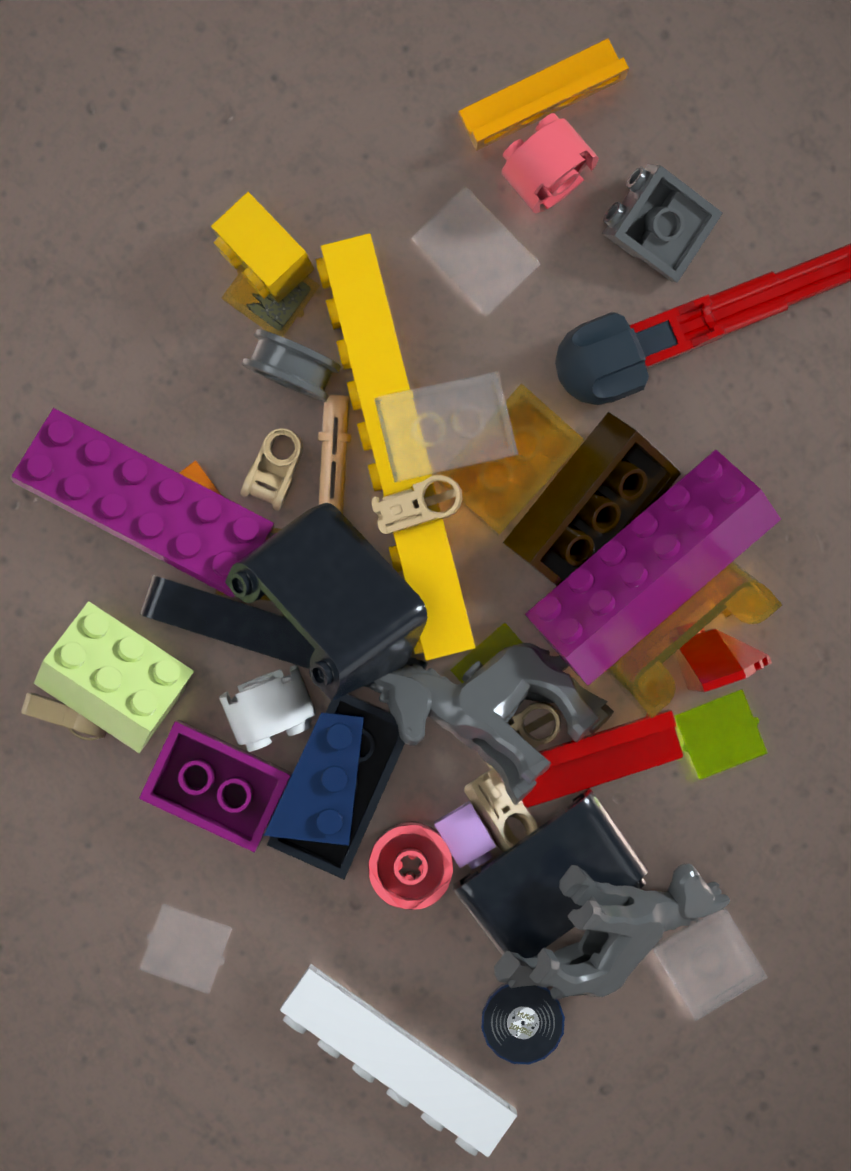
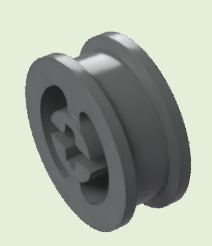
M256 329L254 336L259 341L251 359L244 358L242 365L279 385L311 398L327 402L329 395L325 392V388L332 372L339 373L342 366L301 344L274 333Z

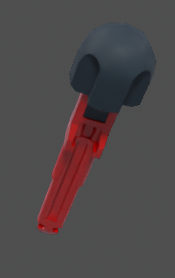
M851 244L780 272L774 273L771 271L711 296L709 294L632 325L628 324L623 315L615 312L580 324L568 332L558 346L555 360L558 379L571 396L581 402L594 405L612 403L644 390L649 378L647 368L717 341L726 334L788 310L790 305L851 282Z

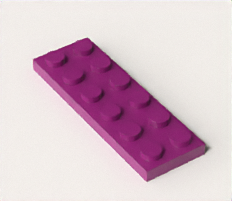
M55 408L48 415L11 476L12 482L232 598L235 595L225 583L230 569L236 562L264 543L274 529L273 522Z

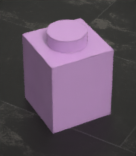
M470 801L434 821L436 829L448 845L459 868L468 864L472 870L493 857L490 850L494 849L496 844Z

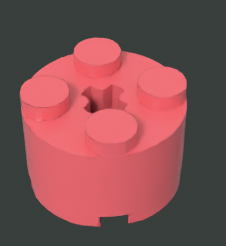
M551 113L542 119L535 128L537 132L525 142L522 139L516 140L502 154L507 162L501 174L534 213H540V204L542 203L549 209L567 197L584 181L580 173L586 165L592 171L599 160L598 156L565 118L559 119L555 113Z
M419 822L396 824L385 830L372 847L368 863L370 882L377 895L391 906L408 910L429 907L437 902L449 887L453 875L452 854L444 839L434 828ZM408 856L410 859L420 858L421 862L418 864L420 873L414 875L411 871L405 874L402 873L401 869L404 864L402 858Z

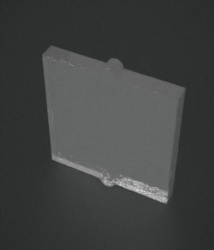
M162 904L154 930L147 935V939L150 942L140 970L209 994L218 967L225 962L223 953L232 927Z

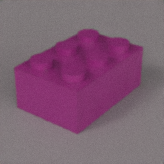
M177 720L169 732L139 799L255 853L292 776V772L181 720Z

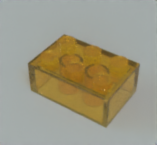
M521 383L439 475L450 477L458 483L462 490L463 499L461 504L499 536L584 442V439ZM437 481L447 491L454 489L448 482Z

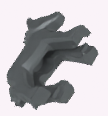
M520 643L504 648L485 665L480 661L476 662L463 675L462 680L464 683L459 685L452 683L445 676L441 677L432 668L424 670L419 664H413L412 666L406 664V666L375 680V683L370 686L371 690L380 693L379 701L388 704L390 712L398 725L400 738L404 743L412 746L422 741L425 736L426 719L430 717L442 728L451 732L463 744L477 751L482 759L500 774L505 784V790L514 805H517L533 790L537 784L535 779L545 773L551 765L548 759L532 747L507 723L524 699L556 704L567 721L568 734L576 743L588 731L594 734L614 713L606 705L608 701L587 691L570 674L563 672L569 665L560 656H550L549 650L542 649L531 643Z
M688 863L682 864L674 870L672 882L666 892L645 891L632 886H614L609 883L595 882L587 872L578 866L571 865L561 878L559 888L563 895L571 897L575 904L582 906L578 910L573 909L567 916L577 929L586 930L581 941L565 946L555 952L543 948L537 955L538 958H523L518 953L506 951L494 966L495 976L499 982L508 983L510 988L533 985L540 987L552 986L553 988L550 993L554 1000L578 995L604 997L623 986L628 976L659 942L665 931L675 930L680 926H688L692 921H696L700 917L714 914L725 908L729 904L730 899L727 895L721 894L718 883H706L700 877L696 868Z

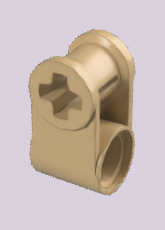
M280 428L273 430L266 436L256 461L253 462L241 489V496L246 498L251 495L272 504L273 510L280 511L290 490L293 475L303 453L302 440L296 433ZM280 436H288L294 442V452L288 459L280 460L273 454V443ZM260 481L274 487L275 491L260 486L258 482Z

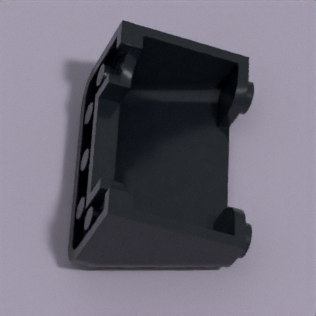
M323 503L307 510L232 566L225 581L233 594L246 603L260 600L265 593L314 647L315 650L310 660L309 674L313 683L331 701L406 666L426 626L428 618L427 609L420 596L339 509L330 503Z
M590 788L573 798V802L567 806V811H564L562 808L553 818L490 863L487 862L481 866L482 872L478 873L477 871L472 875L469 873L453 884V890L502 956L506 951L518 953L523 958H538L537 955L543 948H546L575 927L567 916L573 909L578 910L582 906L575 904L571 897L563 895L559 888L561 878L571 865L578 866L587 872L595 882L609 883L614 886L626 885L639 889L647 884L643 877L648 873V869Z

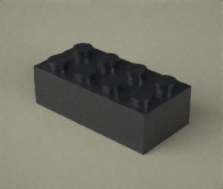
M349 693L331 701L326 713L364 717L349 846L270 837L267 843L269 847L345 880L405 745L400 738L398 725L391 712Z

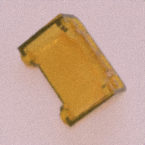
M733 561L607 669L606 672L644 716L653 718L670 703L676 691L675 680L662 664L720 613L724 618L733 614L743 623L758 624L770 617L782 604L765 585Z

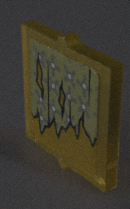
M239 266L237 268V277L221 299L265 331L284 337L295 320L304 316L303 309L320 288V285L307 276L277 303L270 294L263 299L242 274L245 268Z

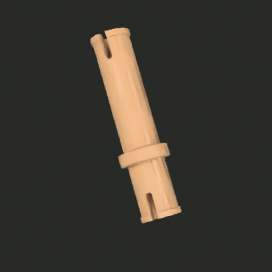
M329 395L327 402H324L322 432H318V441H322L319 505L330 503L343 514L347 443H351V434H347L350 396ZM334 418L337 419L335 455L332 454ZM332 462L335 463L333 499L330 498Z

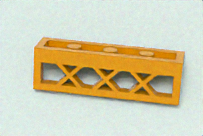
M609 38L459 110L458 115L476 151L544 119L551 113H556L626 79L629 67L624 57L618 59Z

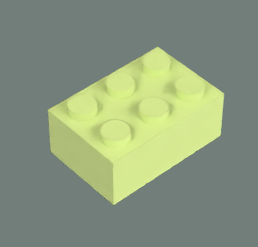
M88 601L42 661L34 684L140 754L183 694L194 670Z

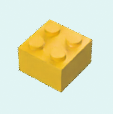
M249 192L244 194L211 225V228L218 237L213 243L219 249L220 254L234 269H237L240 265L245 268L242 274L263 299L270 294L279 303L314 270L306 251Z

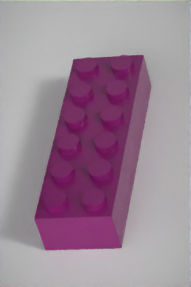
M714 450L526 612L525 615L547 643L589 686L769 531L781 518L763 491L719 451Z

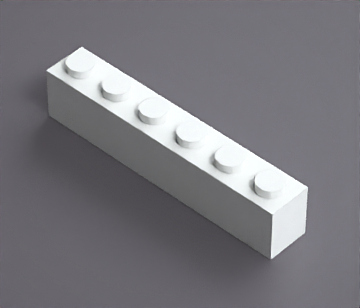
M310 964L280 1008V1011L286 1014L283 1021L301 1034H304L306 1030L310 1031L320 1038L317 1044L325 1052L335 1058H338L341 1054L355 1063L352 1069L359 1076L371 1083L375 1078L389 1087L386 1093L393 1100L404 1107L411 1103L424 1112L421 1118L427 1124L440 1132L444 1127L458 1136L455 1142L474 1156L481 1152L486 1157H489L517 1117L515 1107L312 964Z

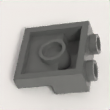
M647 164L645 169L639 167L629 177L626 187L630 189V192L622 204L616 202L606 212L603 221L607 224V227L602 234L631 256L643 260L671 282L678 283L723 212L661 165Z

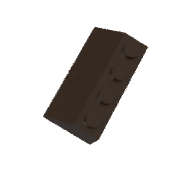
M608 412L503 543L557 587L666 493L682 472L636 429Z

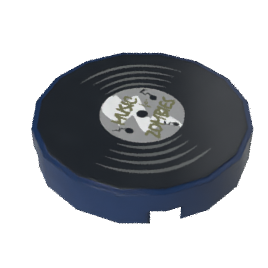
M505 983L489 995L482 1009L481 1029L487 1045L498 1057L512 1064L529 1065L544 1060L558 1047L564 1034L565 1016L559 999H553L550 993L551 990L548 987L533 985L510 988L508 983Z

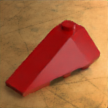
M703 623L679 631L681 639L672 642L688 690L707 692L746 679L756 673L757 670L763 669L764 666L772 663L768 654L717 629L705 631Z

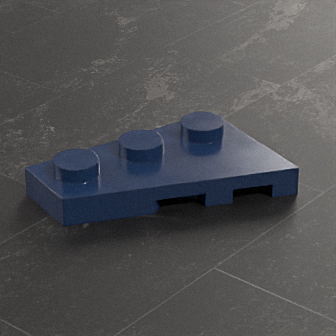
M321 712L264 836L349 846L364 717Z

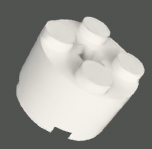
M297 665L290 666L291 675L284 677L282 670L279 669L237 686L240 693L235 694L233 698H230L228 691L219 696L238 745L245 744L248 752L271 744L273 735L285 730L288 736H292L312 727L310 724L312 721L311 717L316 714V710Z

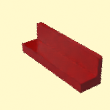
M667 709L584 736L577 743L572 740L538 751L551 762V765L545 773L535 779L537 782L536 786L522 799L524 806L529 808L682 758L683 752L675 730L677 725L672 710Z

